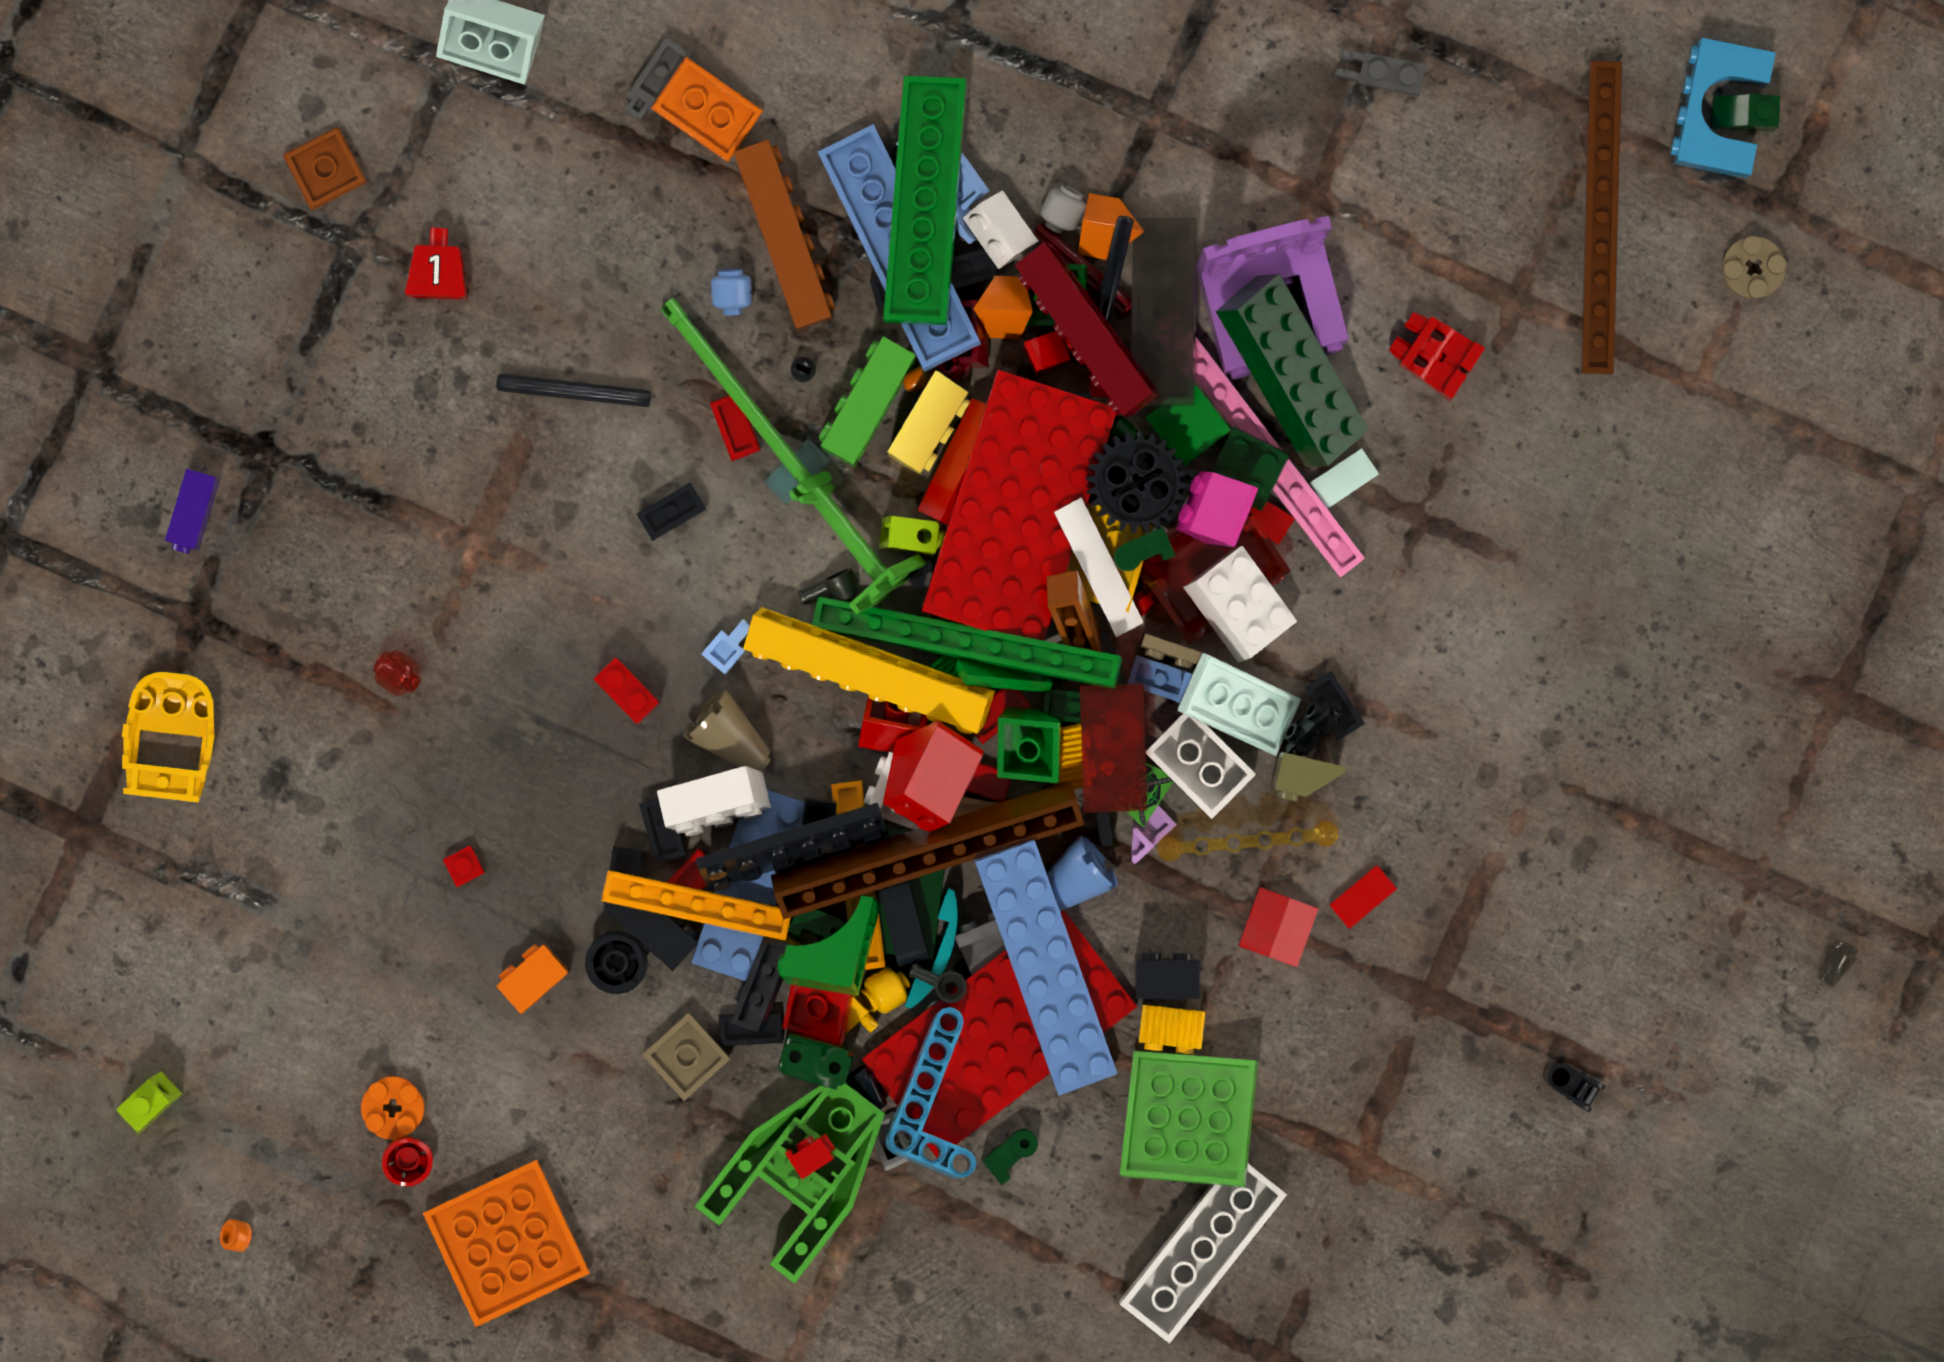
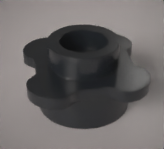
M908 552L905 554L904 559L906 560L916 554ZM925 560L926 564L917 569V573L911 572L908 574L910 577L908 582L912 583V586L916 589L924 586V579L927 573L933 569V565L929 560Z

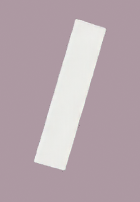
M1082 498L1055 511L1054 513L1116 637L1144 623L1133 600L1129 612L1125 611L1131 596Z

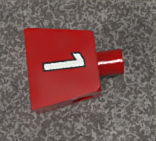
M430 228L429 245H415L405 289V295L408 298L468 300L462 250L460 247L448 246L449 229Z

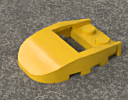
M169 672L149 674L141 679L133 690L128 705L130 709L126 724H123L124 755H122V767L126 769L127 788L123 787V794L200 802L213 757L214 703L208 687L194 676ZM141 730L202 737L198 771L137 764Z

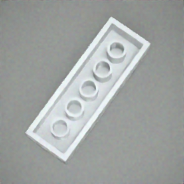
M1249 1163L1247 1165L1245 1187L1210 1185L1119 1300L1120 1305L1170 1344L1287 1194Z

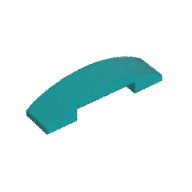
M950 887L946 891L937 918L948 922L931 971L938 975L943 973L948 963L957 931V902L955 891ZM914 978L905 1007L913 1008L934 986Z

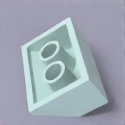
M449 0L444 10L436 57L525 85L540 41L545 15L499 0Z

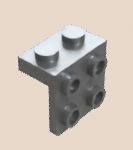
M993 913L987 915L989 921L977 925L975 920L958 927L960 933L956 934L955 938L971 975L1005 950Z

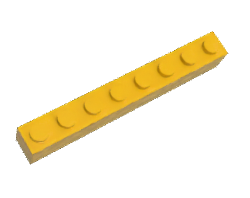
M761 607L753 614L743 648L752 652L751 654L758 659L778 661L786 669L803 670L810 673L809 675L816 680L836 682L844 690L861 691L868 694V697L874 701H888L897 704V707L902 711L910 713L919 712L927 715L926 717L930 721L946 722L955 725L957 730L967 734H978L983 728L995 693L994 690L986 687L965 685L961 678Z

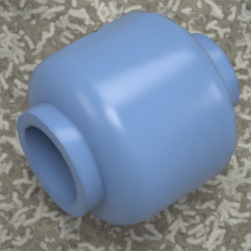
M743 269L719 270L718 275L711 279L712 305L718 309H723V315L742 314V308L752 304V281L748 275L743 274Z

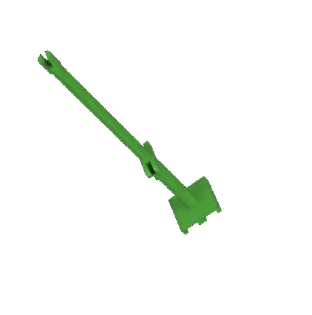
M672 298L665 303L666 306L660 308L662 313L673 327L678 329L798 482L797 487L789 492L791 499L799 501L801 504H813L874 581L849 606L857 615L886 601L890 597L888 593L905 584L910 579L908 574L923 567L926 564L925 561L917 554L888 569L831 498L830 494L835 488L829 483L832 480L831 475L826 471L813 476L810 474L689 320L688 314L677 300Z

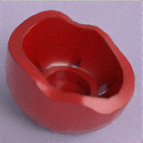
M405 1136L394 1139L387 1145L382 1155V1169L387 1179L394 1184L406 1187L415 1186L424 1181L430 1174L433 1165V1155L430 1148L425 1142L414 1137ZM403 1171H406L405 1177H402Z

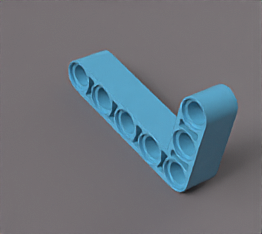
M948 1007L935 1014L931 1021L885 1142L888 1150L894 1155L951 1178L961 1179L969 1176L975 1170L976 1159L973 1153L922 1131L963 1027L964 1021L961 1013L955 1008ZM942 1015H949L954 1019L955 1027L953 1031H946L941 1027L940 1018ZM931 1044H938L942 1047L944 1054L941 1060L937 1061L930 1057L928 1050ZM920 1073H926L931 1077L932 1086L930 1089L924 1090L918 1086L917 1077ZM913 1102L920 1107L921 1113L918 1119H911L907 1116L905 1108L908 1103ZM896 1132L907 1134L909 1137L907 1148L901 1149L895 1145L894 1135ZM928 1143L935 1145L938 1149V1157L934 1161L928 1160L923 1154V1148ZM960 1155L967 1160L968 1165L965 1172L961 1173L954 1169L952 1162L955 1156Z

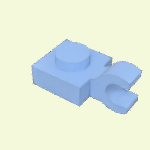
M742 620L730 635L721 630L701 655L721 672L727 674L746 651L739 644L747 636L750 624L746 620Z

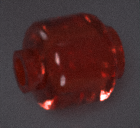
M393 650L390 653L384 652L377 659L373 667L376 683L394 696H402L407 692L413 693L421 682L419 663L400 650Z

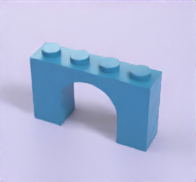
M1701 38L1697 45H1692L1688 63L1693 64L1691 76L1686 75L1682 94H1687L1685 106L1679 107L1676 124L1681 125L1679 137L1674 136L1670 155L1675 156L1673 164L1746 179L1751 176L1757 144L1728 139L1715 134L1704 121L1702 100L1706 90L1711 85L1721 81H1736L1766 87L1770 83L1776 52L1707 38Z

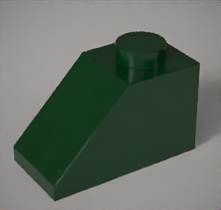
M1756 94L1713 96L1711 128L1774 132L1779 128L1781 96Z

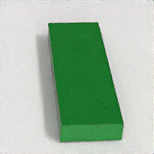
M958 659L955 670L965 685L1047 693L1050 692L1053 684L1047 675L971 660Z

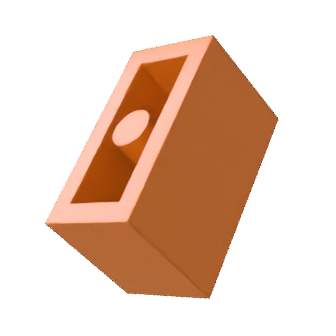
M535 943L522 955L525 959L523 963L517 968L511 964L498 976L501 982L496 987L520 1014L528 1010L570 973L568 968L546 944L539 948Z

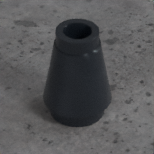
M866 1065L858 1067L847 1075L846 1081L848 1085L880 1110L887 1105L874 1072L870 1071Z

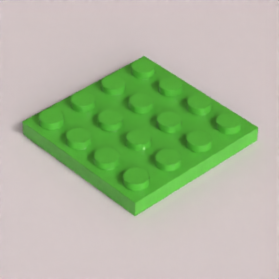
M1133 1051L1120 1176L1245 1187L1258 1062L1245 1059Z

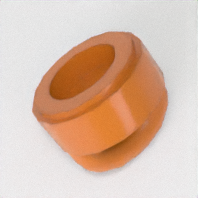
M236 1219L226 1221L221 1228L219 1237L222 1248L234 1252L245 1251L252 1239V1229L249 1223Z

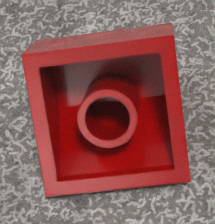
M868 697L858 747L893 753L897 739L927 725V715L916 711L913 713L900 710L897 704L888 701L878 702Z

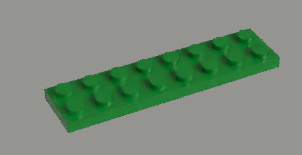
M903 77L883 317L885 323L948 325L967 92L966 78Z

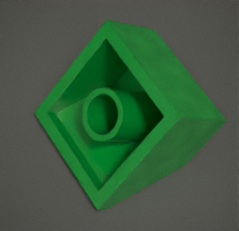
M1007 707L998 717L997 778L1059 783L1061 721L1037 709Z

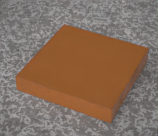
M339 127L283 154L311 211L367 184Z

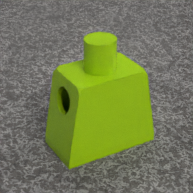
M897 516L882 518L879 549L935 554L937 548H941L946 530L939 529V522ZM918 531L924 533L925 539L923 542H920L917 538Z
M161 1071L143 1083L116 1111L140 1135L182 1095V1092Z

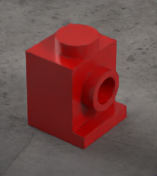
M826 1133L817 1139L810 1135L796 1145L798 1148L797 1152L794 1153L790 1148L785 1151V1155L803 1180L833 1160L834 1155L832 1151L836 1148Z

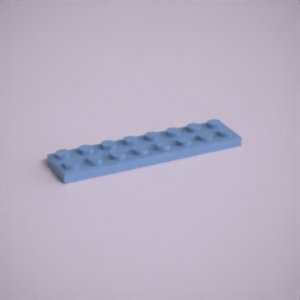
M874 124L818 151V154L886 292L896 169ZM952 283L950 288L948 325L901 323L925 372L981 344Z
M1033 839L974 860L1057 1094L1060 1096L1116 1075L1117 1071L1035 840Z

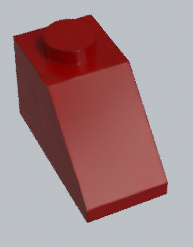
M1056 331L1028 340L1023 345L1035 376L1070 362L1069 354L1072 353L1070 341L1067 338L1063 340Z

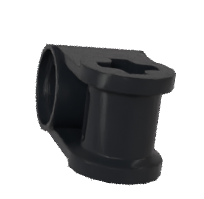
M1560 1061L1549 1063L1543 1071V1079L1550 1088L1562 1094L1567 1100L1588 1113L1591 1112L1592 1108L1590 1106L1599 1091L1604 1090L1606 1087L1589 1075L1579 1072ZM1563 1068L1566 1071V1079L1563 1083L1556 1085L1552 1081V1074L1556 1069Z

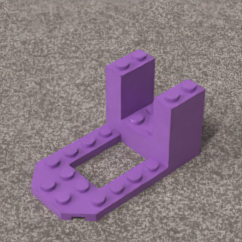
M1329 216L1316 218V222L1309 223L1308 219L1287 223L1228 239L1227 245L1218 246V244L1203 248L1195 268L1222 372L1225 376L1231 375L1232 380L1249 376L1251 372L1215 311L1256 276L1280 274L1287 288L1292 287L1293 281H1296L1305 319L1326 356L1341 352L1343 345L1349 340L1324 246V240L1332 229Z

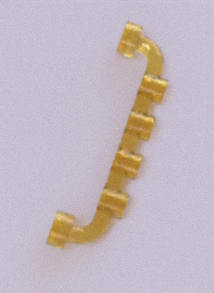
M1323 821L1318 823L1314 829L1309 830L1291 828L1288 832L1271 833L1269 831H1260L1256 835L1239 836L1238 834H1229L1225 838L1214 839L1197 837L1193 841L1180 842L1175 837L1167 836L1158 842L1157 853L1165 861H1174L1181 854L1196 853L1203 856L1207 855L1210 851L1221 850L1235 853L1242 848L1253 847L1266 850L1274 845L1284 844L1298 847L1305 842H1316L1318 845L1326 847L1336 842L1338 830L1333 823ZM1294 831L1300 832L1302 836L1301 841L1298 843H1293L1290 839V835ZM1262 834H1267L1270 837V843L1267 846H1262L1259 843V837ZM1236 837L1238 839L1239 845L1236 849L1228 847L1227 842L1229 838ZM1199 840L1207 842L1208 848L1206 851L1199 852L1196 849V844Z

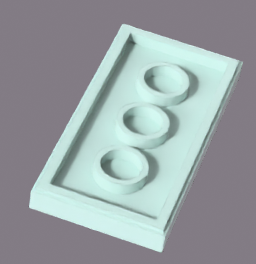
M1202 653L1177 711L1277 756L1284 740V734L1293 720L1301 699L1210 655Z

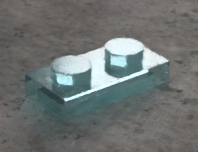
M809 438L794 452L812 476L818 474L831 462ZM784 464L764 481L786 505L792 500L789 492L797 487L798 484Z

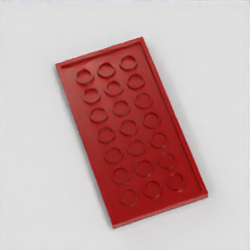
M997 370L921 611L984 631L992 630L1044 641L1052 617L1048 607L1047 576L1066 572L1073 551L1054 512L1079 498H1082L1087 507L1090 494H1086L1085 491L1093 488V483L1085 481V478L1094 476V472L1089 470L1087 465H1097L1098 461L1093 457V453L1104 454L1101 444H1107L1116 413L1109 405Z
M1063 910L1060 913L1104 1033L1136 1009L1137 1006ZM1006 949L965 979L967 991L960 1001L946 1003L941 999L937 1000L933 1005L862 1057L863 1062L870 1071L874 1072L876 1079L898 1106L933 1017L944 1008L950 1007L958 1010L963 1016V1027L922 1130L955 1145L1050 1074ZM958 986L953 988L948 993L955 994L958 990ZM942 1015L940 1025L946 1031H953L955 1021L949 1015ZM931 1044L928 1050L930 1057L937 1061L941 1060L944 1054L942 1047L938 1044ZM920 1073L917 1077V1084L920 1088L928 1090L932 1086V1079L928 1074ZM913 1102L906 1105L905 1111L907 1116L911 1119H918L921 1113L920 1107ZM930 1143L926 1144L937 1158V1147Z

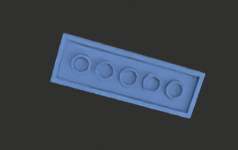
M767 790L771 809L762 811L763 816L745 820L744 816L739 817L729 848L801 826L804 802ZM771 871L764 873L759 879L754 881H738L732 883L731 887L721 891L715 890L714 893L777 906L771 875L779 872ZM704 924L691 963L747 981L764 936Z

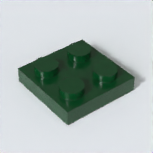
M1235 426L1211 472L1258 488L1252 507L1263 511L1291 454Z

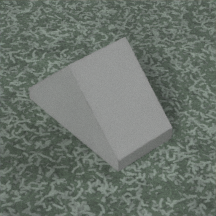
M894 1111L884 1116L874 1144L886 1171L909 1161L894 1155L886 1146V1136L895 1115ZM896 1132L894 1135L895 1145L901 1149L907 1148L909 1141L905 1133Z

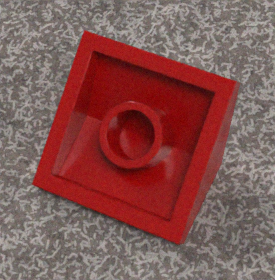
M1259 887L1238 946L1298 967L1319 908Z

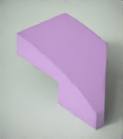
M1159 805L1144 827L1140 826L1136 821L1132 824L1131 861L1134 864L1144 857L1177 825Z

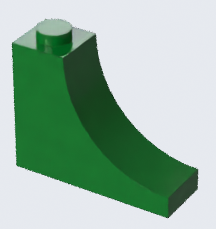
M861 895L854 914L835 934L820 942L809 945H787L785 954H781L778 961L779 975L787 984L858 996L880 910L879 904L873 897Z

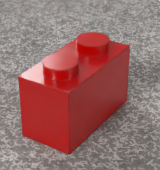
M616 657L593 678L637 725L645 720L661 704Z

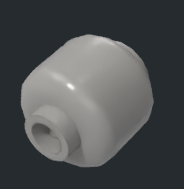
M1061 185L1060 188H1052L1040 209L1042 218L1046 220L1045 226L1060 234L1063 229L1068 231L1076 229L1086 209V204L1082 200L1083 194L1066 185Z

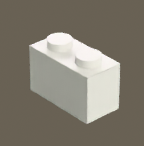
M1003 190L978 204L963 217L965 223L998 269L1023 255L1038 242Z

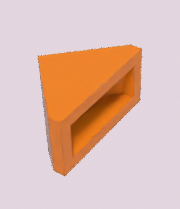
M1089 193L1082 222L1078 253L1081 256L1107 260L1118 216H1128L1134 219L1129 243L1141 235L1144 230L1119 198Z
M993 275V280L973 308L987 331L988 337L1001 339H1020L1033 312L1028 289L1022 285L1017 276Z

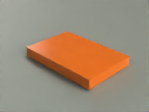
M688 57L683 59L650 108L726 162L730 161L734 151L738 149L763 112L758 106Z

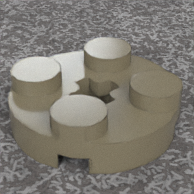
M1749 236L1734 243L1725 253L1722 260L1723 278L1726 286L1735 295L1744 299L1763 298L1772 294L1781 285L1785 276L1786 261L1780 249L1773 242L1763 237ZM1748 260L1752 263L1757 260L1760 263L1759 268L1762 270L1760 275L1754 273L1752 276L1747 274L1749 268L1746 263Z

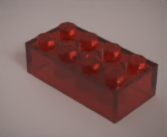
M1143 684L1116 685L1115 689L1097 685L1080 686L1083 813L1147 811Z

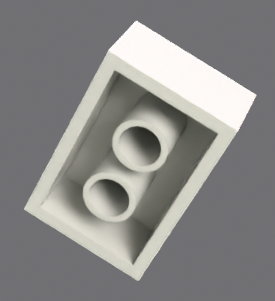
M1243 546L1226 553L1183 587L1238 663L1252 658L1297 622Z
M748 766L657 791L665 827L675 830L677 833H685L686 836L703 833V827L715 825V828L732 825L733 819L744 816L745 820L763 816L762 811L771 809L763 772Z

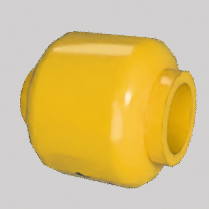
M885 967L865 979L864 989L861 990V993L873 1012L878 1010L882 1014H887L907 1001L908 994L906 989L910 987V984L901 971L896 973L893 969Z

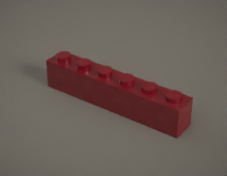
M1043 242L1015 264L1020 272L1017 275L1019 281L1026 289L1029 290L1031 288L1038 297L1035 300L1037 306L1044 314L1047 315L1049 313L1056 322L1053 325L1055 331L1063 340L1067 338L1074 347L1071 350L1073 356L1081 365L1085 363L1092 372L1089 375L1091 381L1099 390H1105L1110 397L1107 402L1117 415L1122 414L1123 416L1132 417L1160 395L1052 244Z

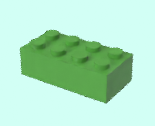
M884 336L880 342L873 341L866 354V359L869 362L864 370L860 367L857 369L850 382L851 387H853L849 397L845 395L841 397L834 410L835 414L838 415L833 424L827 422L819 436L823 451L853 468L857 466L902 387L907 373L911 371L917 360L914 353Z

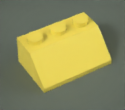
M935 371L887 451L888 456L920 475L924 469L929 472L938 458V455L934 453L940 442L945 445L954 431L950 424L956 415L960 418L963 416L970 401L966 400L968 392L943 374Z

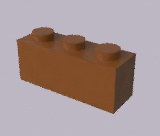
M1078 571L1047 576L1048 607L1063 644L1102 652L1101 629Z

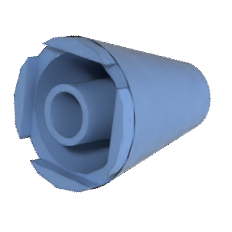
M1082 835L1071 843L1046 872L1060 912L1111 891L1118 886V880L1113 869L1111 868L1107 871L1104 864L1106 858L1087 837L1082 838Z

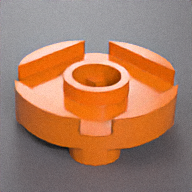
M398 1076L385 1077L373 1083L364 1094L361 1103V1114L367 1129L377 1136L389 1140L405 1137L414 1132L422 1122L425 1113V1102L421 1092L408 1079ZM391 1099H395L396 1104L402 1106L401 1112H396L395 1117L389 1116V1111L384 1109L385 1104H390Z

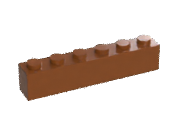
M768 139L734 151L796 330L800 331L831 320L830 312L836 309L830 292L824 294L820 282L825 281L820 264H813L809 253L815 251L810 235L809 233L803 235L799 223L804 222V218L799 204L792 206L788 194L794 192L788 174L782 176L778 164L784 163L778 145L771 147Z

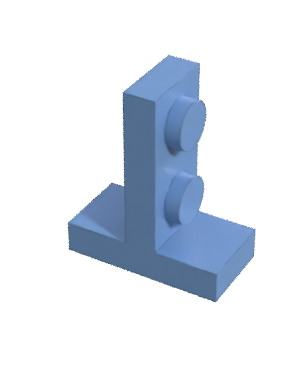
M1136 655L1127 685L1181 703L1193 673Z

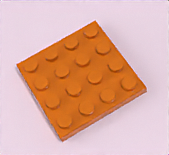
M538 1159L423 1212L424 1218L475 1327L591 1273Z

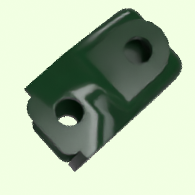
M794 1032L785 1039L778 1070L782 1074L837 1090L838 1086L846 1082L847 1075L850 1074L855 1050L847 1046L835 1045ZM832 1062L839 1063L841 1066V1070H833L831 1066Z

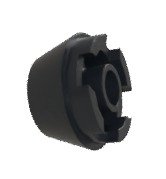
M621 931L607 932L597 937L589 946L585 957V969L590 981L598 989L610 994H622L636 988L645 977L648 967L647 954L643 945L634 936Z

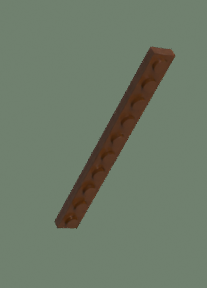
M1615 61L1589 62L1581 374H1614L1622 62Z

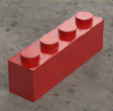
M973 398L917 510L948 526L986 403Z

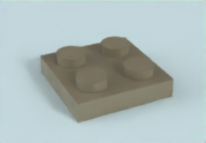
M1148 634L1143 635L1140 648L1146 649L1145 656L1160 661L1163 660L1164 656L1175 659V666L1190 671L1193 670L1194 666H1197L1202 652Z
M690 1012L642 1054L683 1101L690 1097L731 1059Z

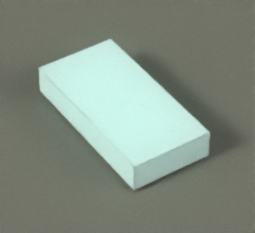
M1361 448L1309 484L1328 509L1379 475V473Z

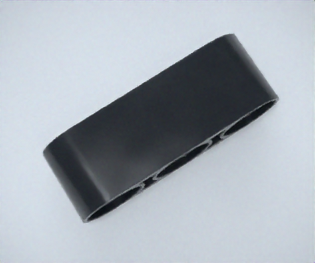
M909 880L879 889L898 967L929 960Z

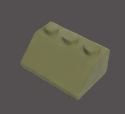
M1285 752L1278 753L1270 790L1277 791L1276 798L1298 802L1299 797H1307L1344 774L1346 767Z

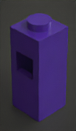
M186 468L164 540L173 543L172 550L189 554L191 549L200 550L221 479Z

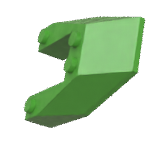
M846 1083L838 1086L837 1090L818 1086L753 1130L697 1202L695 1208L720 1226L757 1176L762 1178L807 1213L770 1263L772 1267L795 1284L852 1210L885 1113ZM826 1133L836 1148L832 1151L834 1159L802 1180L785 1155V1151L791 1148L795 1153L798 1151L796 1145L805 1138L812 1135L814 1139H817Z

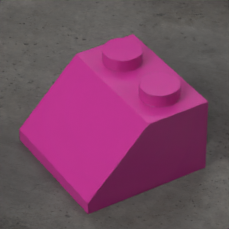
M1199 471L1198 475L1191 482V493L1187 503L1179 512V522L1176 529L1206 544L1235 547L1258 488L1214 472Z

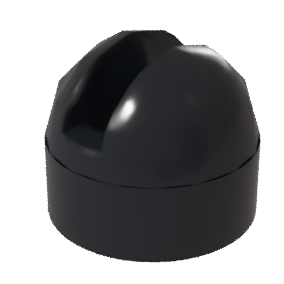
M799 357L793 361L791 374L796 381L805 383L812 380L815 376L816 367L811 359ZM800 364L811 369L810 374L808 375L795 369L796 365Z

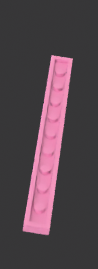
M1176 310L1150 328V331L1189 382L1194 379L1197 380L1232 427L1236 426L1281 449ZM1288 459L1273 492L1340 578L1365 558L1290 459Z

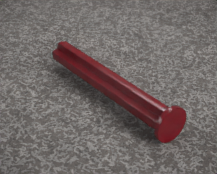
M1044 223L1040 224L1033 231L1040 245L1043 242L1052 244L1066 264L1088 265L1087 286L1099 295L1103 274L1054 231L1048 229ZM1118 288L1113 308L1121 314L1119 318L1123 319L1138 300L1136 298L1132 300Z

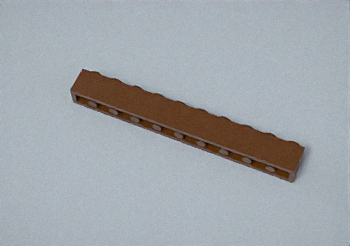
M1068 781L954 817L949 824L931 832L919 828L771 875L774 895L784 920L975 860L1033 839L1045 838L1085 824L1072 783Z

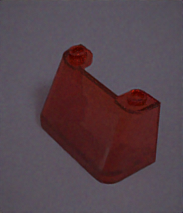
M1249 511L1235 547L1206 544L1182 532L1169 541L1176 556L1162 561L1160 554L1144 560L1139 576L1181 635L1190 644L1205 637L1209 631L1210 624L1183 587L1226 553L1243 546L1271 586L1279 584L1291 570L1254 514Z

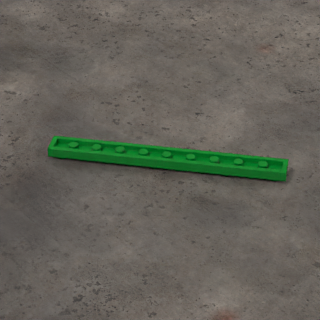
M818 596L812 625L836 634L1113 689L1116 687L1122 657L1119 655L992 630L984 631L971 626L871 607L856 615L849 606L850 602Z

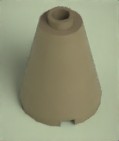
M725 689L722 693L719 691L698 711L696 714L698 716L697 724L694 726L690 722L683 733V736L688 741L738 768L748 766L762 771L771 760L768 757L770 753L769 748L731 694Z

